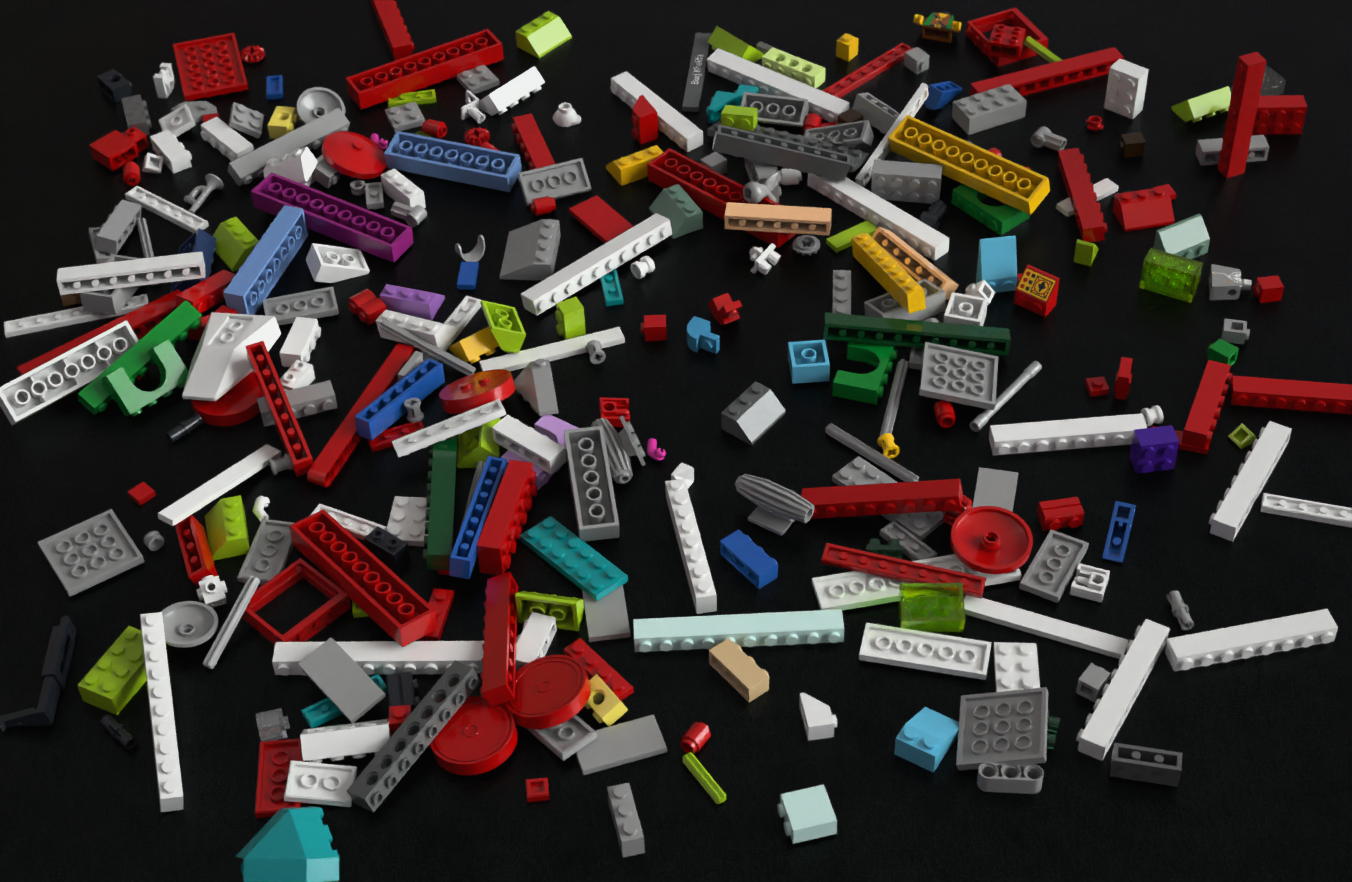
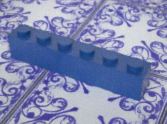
M428 358L354 416L357 434L372 441L407 413V409L404 407V402L407 399L419 398L422 401L445 382L443 364Z

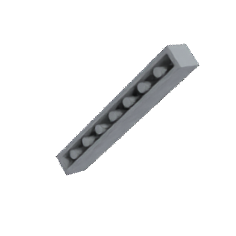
M337 108L230 162L228 172L238 186L249 184L254 178L264 176L263 170L270 158H277L283 153L288 154L296 148L301 149L306 146L309 150L317 149L323 144L324 139L329 134L348 131L350 122L342 111Z

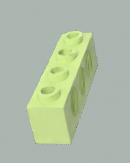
M771 48L762 56V66L816 89L825 82V68L775 48Z

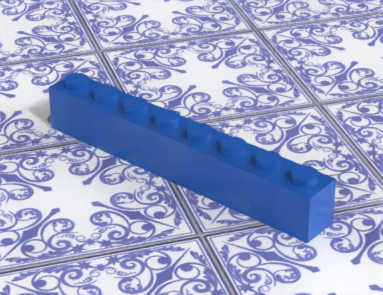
M488 456L450 556L449 576L469 579L478 556L476 545L506 471L507 459Z

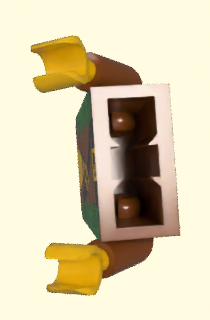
M946 11L942 13L933 12L925 19L922 15L915 14L913 23H917L922 28V38L951 43L952 33L957 35L961 31V22L954 21V16Z

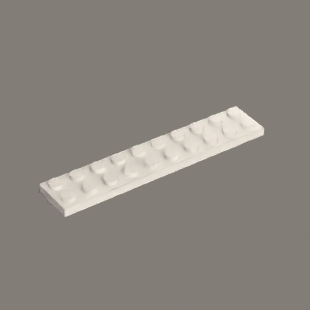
M955 554L912 561L985 577V586L1021 580L1022 575L1019 568L1004 574L982 573L963 564ZM858 571L812 578V585L820 610L842 609L843 611L948 593V591Z

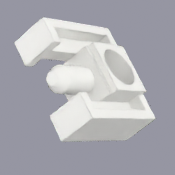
M161 63L160 68L162 70H160L159 74H155L153 79L158 98H168L175 87V80L171 63Z
M1079 563L1076 577L1071 585L1070 595L1102 602L1110 571Z

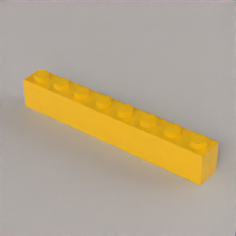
M861 233L851 238L855 259L909 314L926 309L924 289L868 233Z

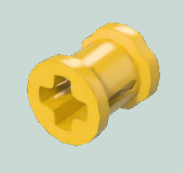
M885 433L878 438L877 443L882 447L884 456L890 459L899 454L900 449L895 445L892 434Z

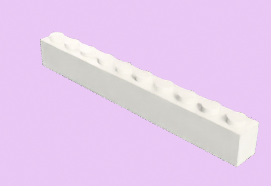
M719 48L707 59L709 72L737 84L759 87V93L808 99L809 114L815 113L821 119L828 122H836V125L838 115L850 109L849 102Z
M808 173V186L866 221L869 220L876 227L879 226L892 231L910 247L931 260L936 261L948 252L949 238L847 177L845 181Z
M656 213L521 293L524 309L537 316L673 234L670 219Z
M162 612L140 614L160 812L183 810V790Z
M396 641L336 642L367 675H392L411 672L412 675L444 674L454 661L473 667L477 674L483 672L482 658L484 657L482 644L484 641H414L405 647H401ZM276 642L272 659L275 675H306L298 664L324 642Z

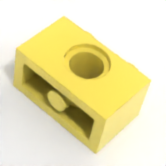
M276 107L267 125L271 139H278L294 130L299 122L295 107Z
M596 674L590 679L591 692L584 706L588 710L592 707L594 710L592 715L600 724L604 721L610 727L628 709Z

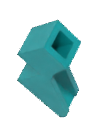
M740 84L734 93L716 91L715 96L711 98L710 106H707L706 109L708 123H716L721 119V112L725 105L741 106L744 92L759 93V87Z

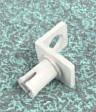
M469 90L466 91L467 105L461 108V119L464 120L472 116L478 123H481L485 120L486 116L479 111L480 100Z

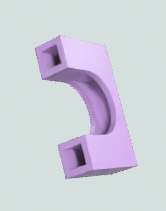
M543 415L535 423V431L546 435L549 439L564 447V430L578 429V427L552 415ZM510 450L501 457L507 459V465L509 460L528 462ZM533 465V471L536 472L535 485H537V489L539 490L560 468L553 474H549Z

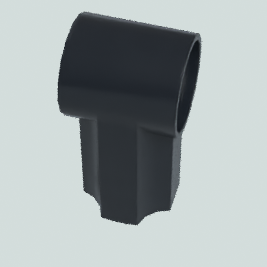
M941 200L933 202L927 212H922L920 221L937 230L942 216L947 211V206Z

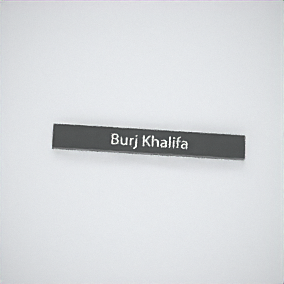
M711 33L695 34L682 111L699 112L710 48L708 40L711 37Z

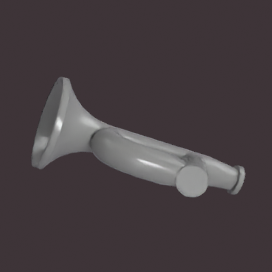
M207 174L205 177L207 186H197L188 196L184 197V201L192 205L188 212L195 214V211L201 206L212 190L223 188L224 185L220 178L213 174ZM202 192L197 200H195V197Z

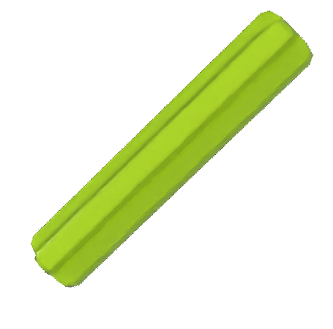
M1030 36L1024 40V45L1049 63L1062 60Z
M691 752L683 756V763L715 803L721 804L725 802L726 794Z

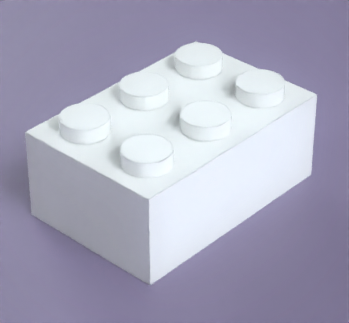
M1119 58L1109 69L1104 108L1134 119L1143 110L1149 69Z

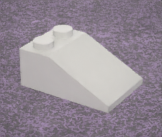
M312 243L306 257V262L313 279L319 283H334L366 275L370 272L359 249Z

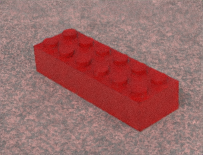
M509 460L476 545L480 573L501 575L505 573L506 568L510 567L511 554H514L516 551V541L520 539L522 534V525L526 524L527 511L531 510L532 498L537 494V485H535L536 472L533 471V463Z

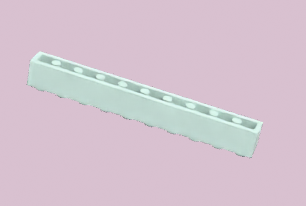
M842 609L633 619L635 652L711 649L728 638L740 647L844 642Z

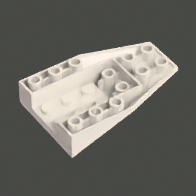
M212 312L193 356L182 394L183 399L216 401L250 374L253 370L248 361L245 346L264 341L269 351L281 335L275 316Z

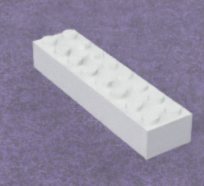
M126 320L1 386L0 407L11 425H14L90 384L139 340Z

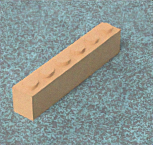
M727 202L725 229L830 235L832 208Z
M878 226L872 238L918 281L923 279L930 281L944 290L945 299L950 300L952 292H955L959 285L892 231Z

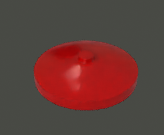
M347 131L334 132L329 134L322 144L321 150L325 160L334 169L347 176L358 179H373L381 176L386 169L387 164L384 150L377 143L363 135Z
M979 506L971 508L957 517L951 529L950 544L956 557L971 569L986 574H1004L1020 568L1028 560L1032 550L1033 537L1026 522L1012 511L996 506Z

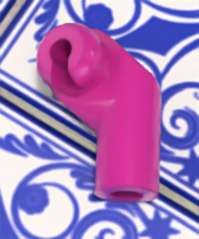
M376 133L371 134V140L385 150L388 141L386 139L383 141V138L379 140Z
M651 438L648 440L647 455L656 461L663 460L666 455L665 450L657 449L656 439Z

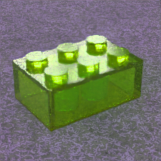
M1150 248L1143 262L1139 288L1191 303L1198 291L1203 263Z
M901 583L899 585L900 628L923 632H963L965 625L963 583Z

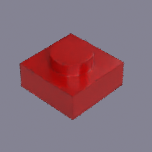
M1104 376L1087 378L1085 380L1090 397L1109 394V387Z

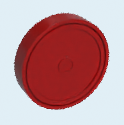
M494 369L471 374L452 382L440 391L439 397L445 412L462 414L497 399L503 401L513 394L516 387L510 371Z
M252 371L216 401L190 400L194 413H198L202 417L203 422L214 426H233L250 420L260 412L257 398H261L263 395Z
M566 655L541 657L529 662L516 672L515 699L505 702V705L513 714L514 720L518 725L528 729L551 728L571 719L584 707L591 692L590 680L583 665L573 657Z
M472 696L465 700L433 739L430 746L435 760L445 770L458 775H477L498 767L512 754L517 744L518 731L513 714L504 703L491 707L482 696Z

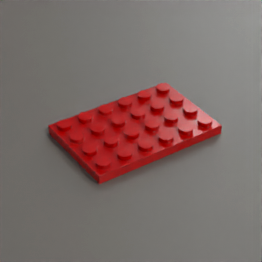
M234 33L173 44L185 101H194L200 98H210L216 95H226L232 92L248 90Z

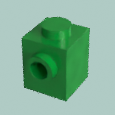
M1219 338L1208 347L1207 362L1212 360L1232 366L1236 362L1239 348Z

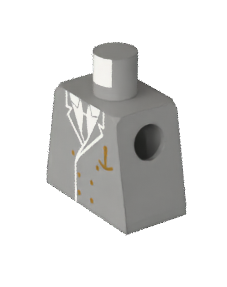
M1211 264L1209 300H1234L1239 298L1241 290H1251L1252 280L1241 279L1240 269Z

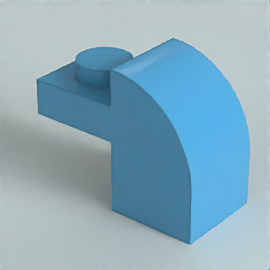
M694 316L687 325V344L689 348L694 352H698L701 348L717 353L720 350L719 335L710 333V321Z

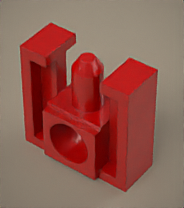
M1121 357L1120 368L1116 374L1114 386L1116 399L1126 400V396L1129 394L1132 374H1130L1132 358Z
M600 397V418L607 419L613 427H624L619 418L622 415L626 422L630 421L628 410L629 398Z

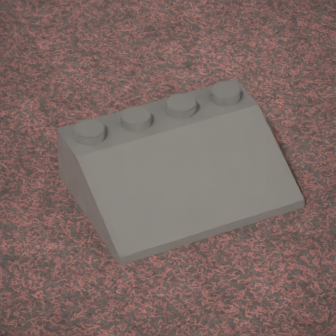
M542 219L510 231L500 279L543 281L553 275L560 241L559 220Z

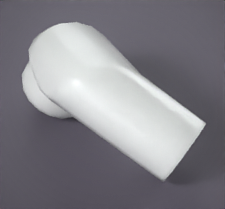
M264 496L256 498L253 507V513L260 522L262 519L269 518L264 511V507H267V503H270L268 497Z

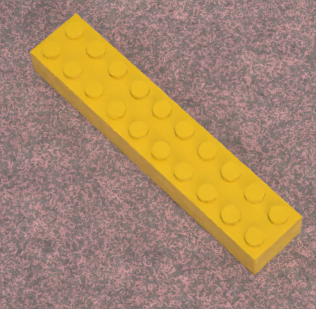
M906 115L888 137L890 151L916 163L943 165L942 175L1029 215L1034 212L1050 192L1048 177L909 115Z

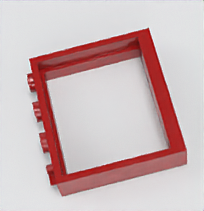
M1016 7L967 22L966 36L997 67L1038 54L1026 45H1023L1019 60L988 56L989 40L982 33L993 30L994 24L1005 26L1012 24L1014 27L1026 29L1025 38L1030 36L1042 46L1048 48V38Z
M300 558L255 591L241 618L274 645L276 642H306L344 614L351 606L346 592ZM302 578L331 599L283 635L255 614V612Z

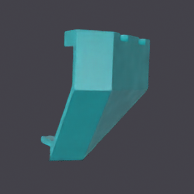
M314 806L281 808L235 856L243 858L241 865L243 882L339 881V855L337 850H332L330 843L333 839L328 825H323L321 818L324 816L322 808Z

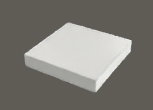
M186 104L158 120L162 131L169 130L176 137L196 126L190 109Z

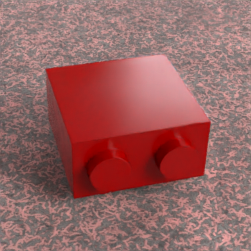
M994 24L988 42L987 55L1019 60L1024 45L1026 29Z
M117 130L89 145L93 159L111 171L118 169L139 156L136 143Z

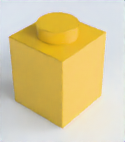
M845 33L836 40V56L848 62L858 55L859 39Z

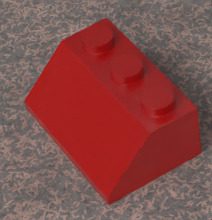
M1165 187L1115 194L1113 212L1125 232L1170 225L1175 222L1171 197Z

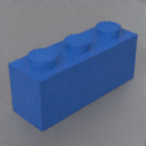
M739 529L720 540V554L758 589L778 578V563L776 560L769 557L760 546H757L748 535H745Z

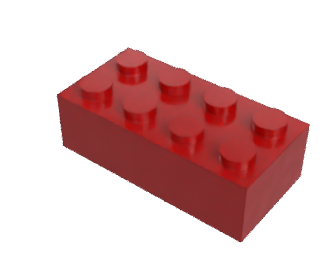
M1304 95L1260 96L1252 135L1301 134L1307 111Z

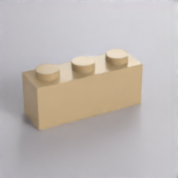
M728 638L709 650V664L748 702L753 701L769 690L770 678L768 673L761 669L751 656H747L737 643L732 642Z

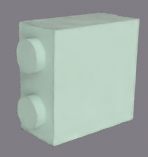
M824 784L780 794V804H777L780 818L784 817V830L787 836L790 835L793 844L837 834V819Z

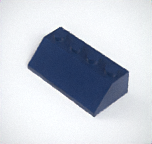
M198 228L179 247L178 254L203 252L205 278L172 282L170 293L177 289L183 292L209 278L212 272L211 264L214 261L213 253L216 250V238Z

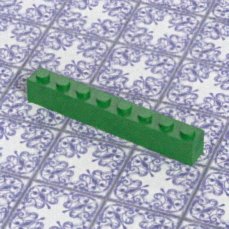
M185 300L78 393V401L93 415L103 412L107 408L108 403L112 399L114 400L101 378L123 367L134 384L135 379L139 376H144L152 364L156 365L148 351L168 339L175 348L177 342L184 341L192 329L196 330L201 325L202 314Z

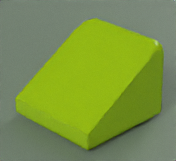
M1243 423L1228 435L1240 449L1253 444L1255 439H1257Z

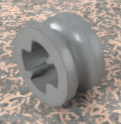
M363 180L351 182L350 187L353 195L359 196L365 193V182Z
M151 531L144 537V544L151 551H155L163 546L164 538L158 531Z

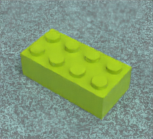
M128 626L77 685L84 702L118 715L146 682L141 630Z

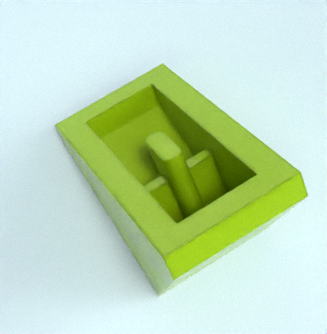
M1077 239L1074 262L1091 266L1099 248L1094 243Z

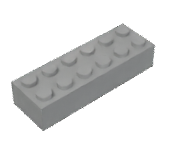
M603 426L564 430V445L579 538L584 542L619 538V520Z

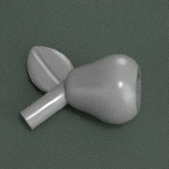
M779 173L771 174L765 181V184L748 182L743 188L744 199L750 204H756L765 197L776 202L777 199L771 191L778 184Z

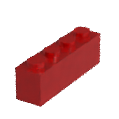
M222 270L176 295V308L186 300L197 311L202 313L225 300L223 297L225 288L228 287L236 274Z
M191 514L177 523L175 528L188 577L199 588L198 582L202 581V578L209 575L214 577L218 575L205 529Z

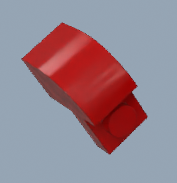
M729 293L715 297L708 303L714 318L720 325L740 319L738 310L742 307L740 300L732 302Z

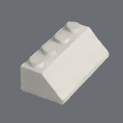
M534 66L480 100L479 109L491 116L496 113L501 115L507 111L506 107L510 106L512 108L519 103L517 100L520 98L522 101L528 98L531 91L536 93L542 89L540 86L545 81Z
M385 310L375 320L382 338L408 344L380 328L381 322L387 319L440 349H443L459 331V327L390 310Z
M389 719L304 729L300 734L303 761L309 760L312 763H320L324 758H331V761L343 760L344 756L353 755V758L365 757L366 753L371 752L377 755L391 738Z

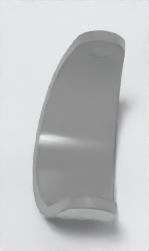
M479 235L475 248L466 254H462L461 246L458 243L455 244L456 253L466 262L479 261L485 251L484 237Z

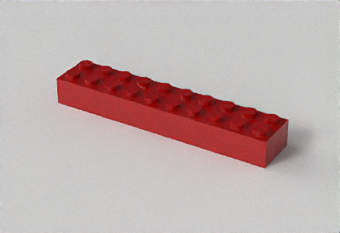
M489 29L347 77L348 94L361 110L383 103L389 98L399 97L400 94L413 92L454 78L457 74L477 66H487L504 60L502 43Z
M670 148L647 164L649 181L664 189L679 184L698 207L725 220L727 202L748 203L743 196V185ZM766 197L763 198L760 202L756 203L765 205H780ZM744 230L769 244L773 243L777 248L797 234Z
M324 509L289 526L292 544L335 585L346 592L348 597L401 647H405L438 629L435 609Z

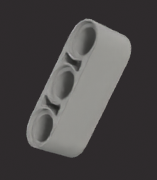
M984 762L978 769L977 786L986 792L1035 794L1042 788L1044 771L1035 764H1012L1011 766L1005 763Z

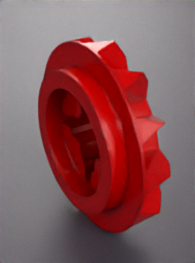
M258 45L247 46L240 52L241 60L249 63L260 61L265 56L264 49Z
M474 127L464 133V141L473 146L482 145L490 139V133L486 128Z

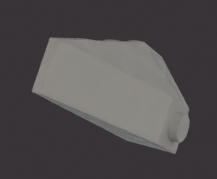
M869 120L806 129L804 137L808 139L814 138L822 143L831 142L837 146L865 148L872 145L874 134Z
M549 359L531 361L514 380L516 393L518 395L521 394L525 402L528 401L531 408L539 416L558 414Z

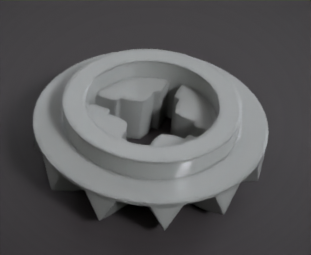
M802 235L793 241V250L797 254L802 253L803 256L805 254L811 256L812 253L817 254L821 244L814 236Z

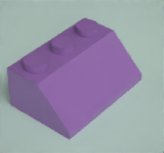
M386 284L380 294V299L386 305L387 310L432 321L445 296Z

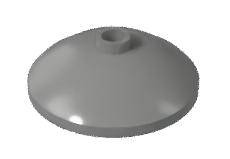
M313 87L305 90L299 96L296 105L298 117L304 124L337 108L345 115V106L342 99L332 90L323 87Z
M178 602L161 611L165 642L170 646L188 648L200 645L209 640L218 628L217 613L209 605L201 602Z

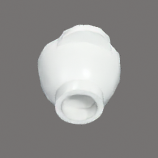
M561 103L559 109L553 115V120L561 127H570L579 124L581 117L577 115L570 103Z

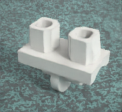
M773 243L765 251L762 247H753L750 250V259L752 261L755 260V266L751 269L752 273L755 274L759 271L766 275L772 265L775 266L781 256L774 251L776 246Z

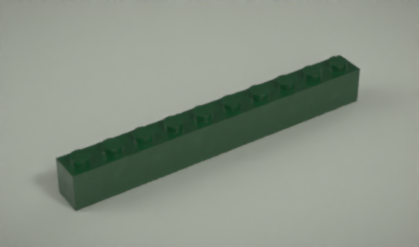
M825 312L823 339L915 348H924L925 342L994 355L1008 356L1011 341L1008 328Z
M457 435L434 443L429 448V470L432 471H428L427 495L430 496L426 498V508L430 509H426L425 520L429 522H425V534H428V536H424V548L427 549H423V561H427V570H449L450 556L453 550Z

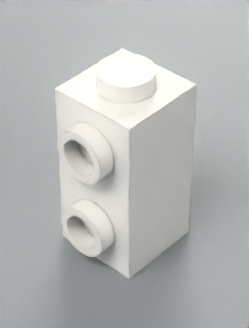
M296 360L280 379L284 391L310 385L315 379L313 365Z

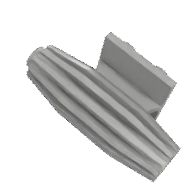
M623 415L619 418L624 428L619 433H617L607 419H596L591 427L603 426L611 477L616 483H627L633 476L629 456H638L641 465H646L642 458L646 456L642 446L637 447V445H640L637 435L635 433L631 434L634 432L630 421H625Z
M744 474L739 476L735 482L737 492L758 505L748 517V521L780 536L785 533L795 520L807 523L813 516L815 507L812 503L796 492L768 479Z

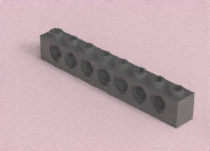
M457 661L452 663L348 788L347 793L356 805L372 812L379 807L481 682L473 667Z

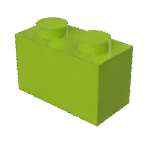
M725 105L721 112V125L745 131H754L757 125L758 108Z
M577 297L556 303L557 311H555V316L558 321V325H556L558 334L562 335L565 340L585 335L584 307Z

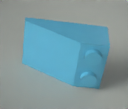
M1015 235L980 239L976 282L985 280L995 293L1014 291L1016 289L1017 254Z
M924 707L904 725L896 737L895 755L934 773L958 736L959 722Z

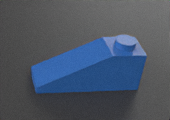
M951 81L931 84L928 87L929 96L924 102L925 107L930 110L941 109L962 92L963 88Z
M1115 501L1102 559L1123 563L1136 505Z

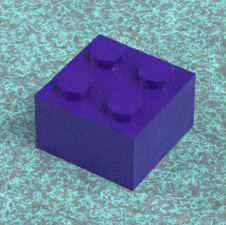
M1172 425L1134 430L1129 458L1136 474L1174 469L1179 440Z

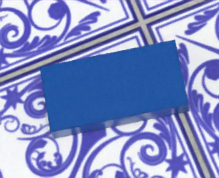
M282 75L267 76V100L283 98Z
M461 262L457 289L475 290L479 262Z

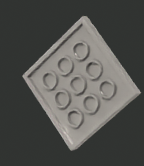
M925 342L919 395L994 410L996 404L998 356Z
M112 509L37 542L69 597L145 562L142 554Z
M1047 687L962 695L956 760L958 770L979 769V766L984 762L1005 763L1011 766L1012 764L1046 763Z

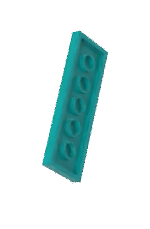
M551 516L520 535L522 543L595 601H599L628 582V575Z

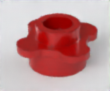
M1090 116L1086 120L1089 130H1098L1104 127L1101 124L1102 118L1099 116Z

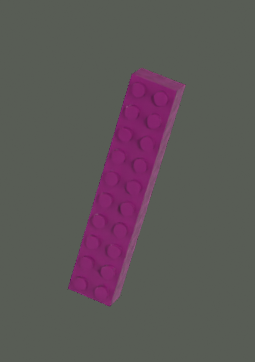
M272 172L251 191L255 208L277 216L284 205L302 208L308 229L393 263L413 244L412 227Z

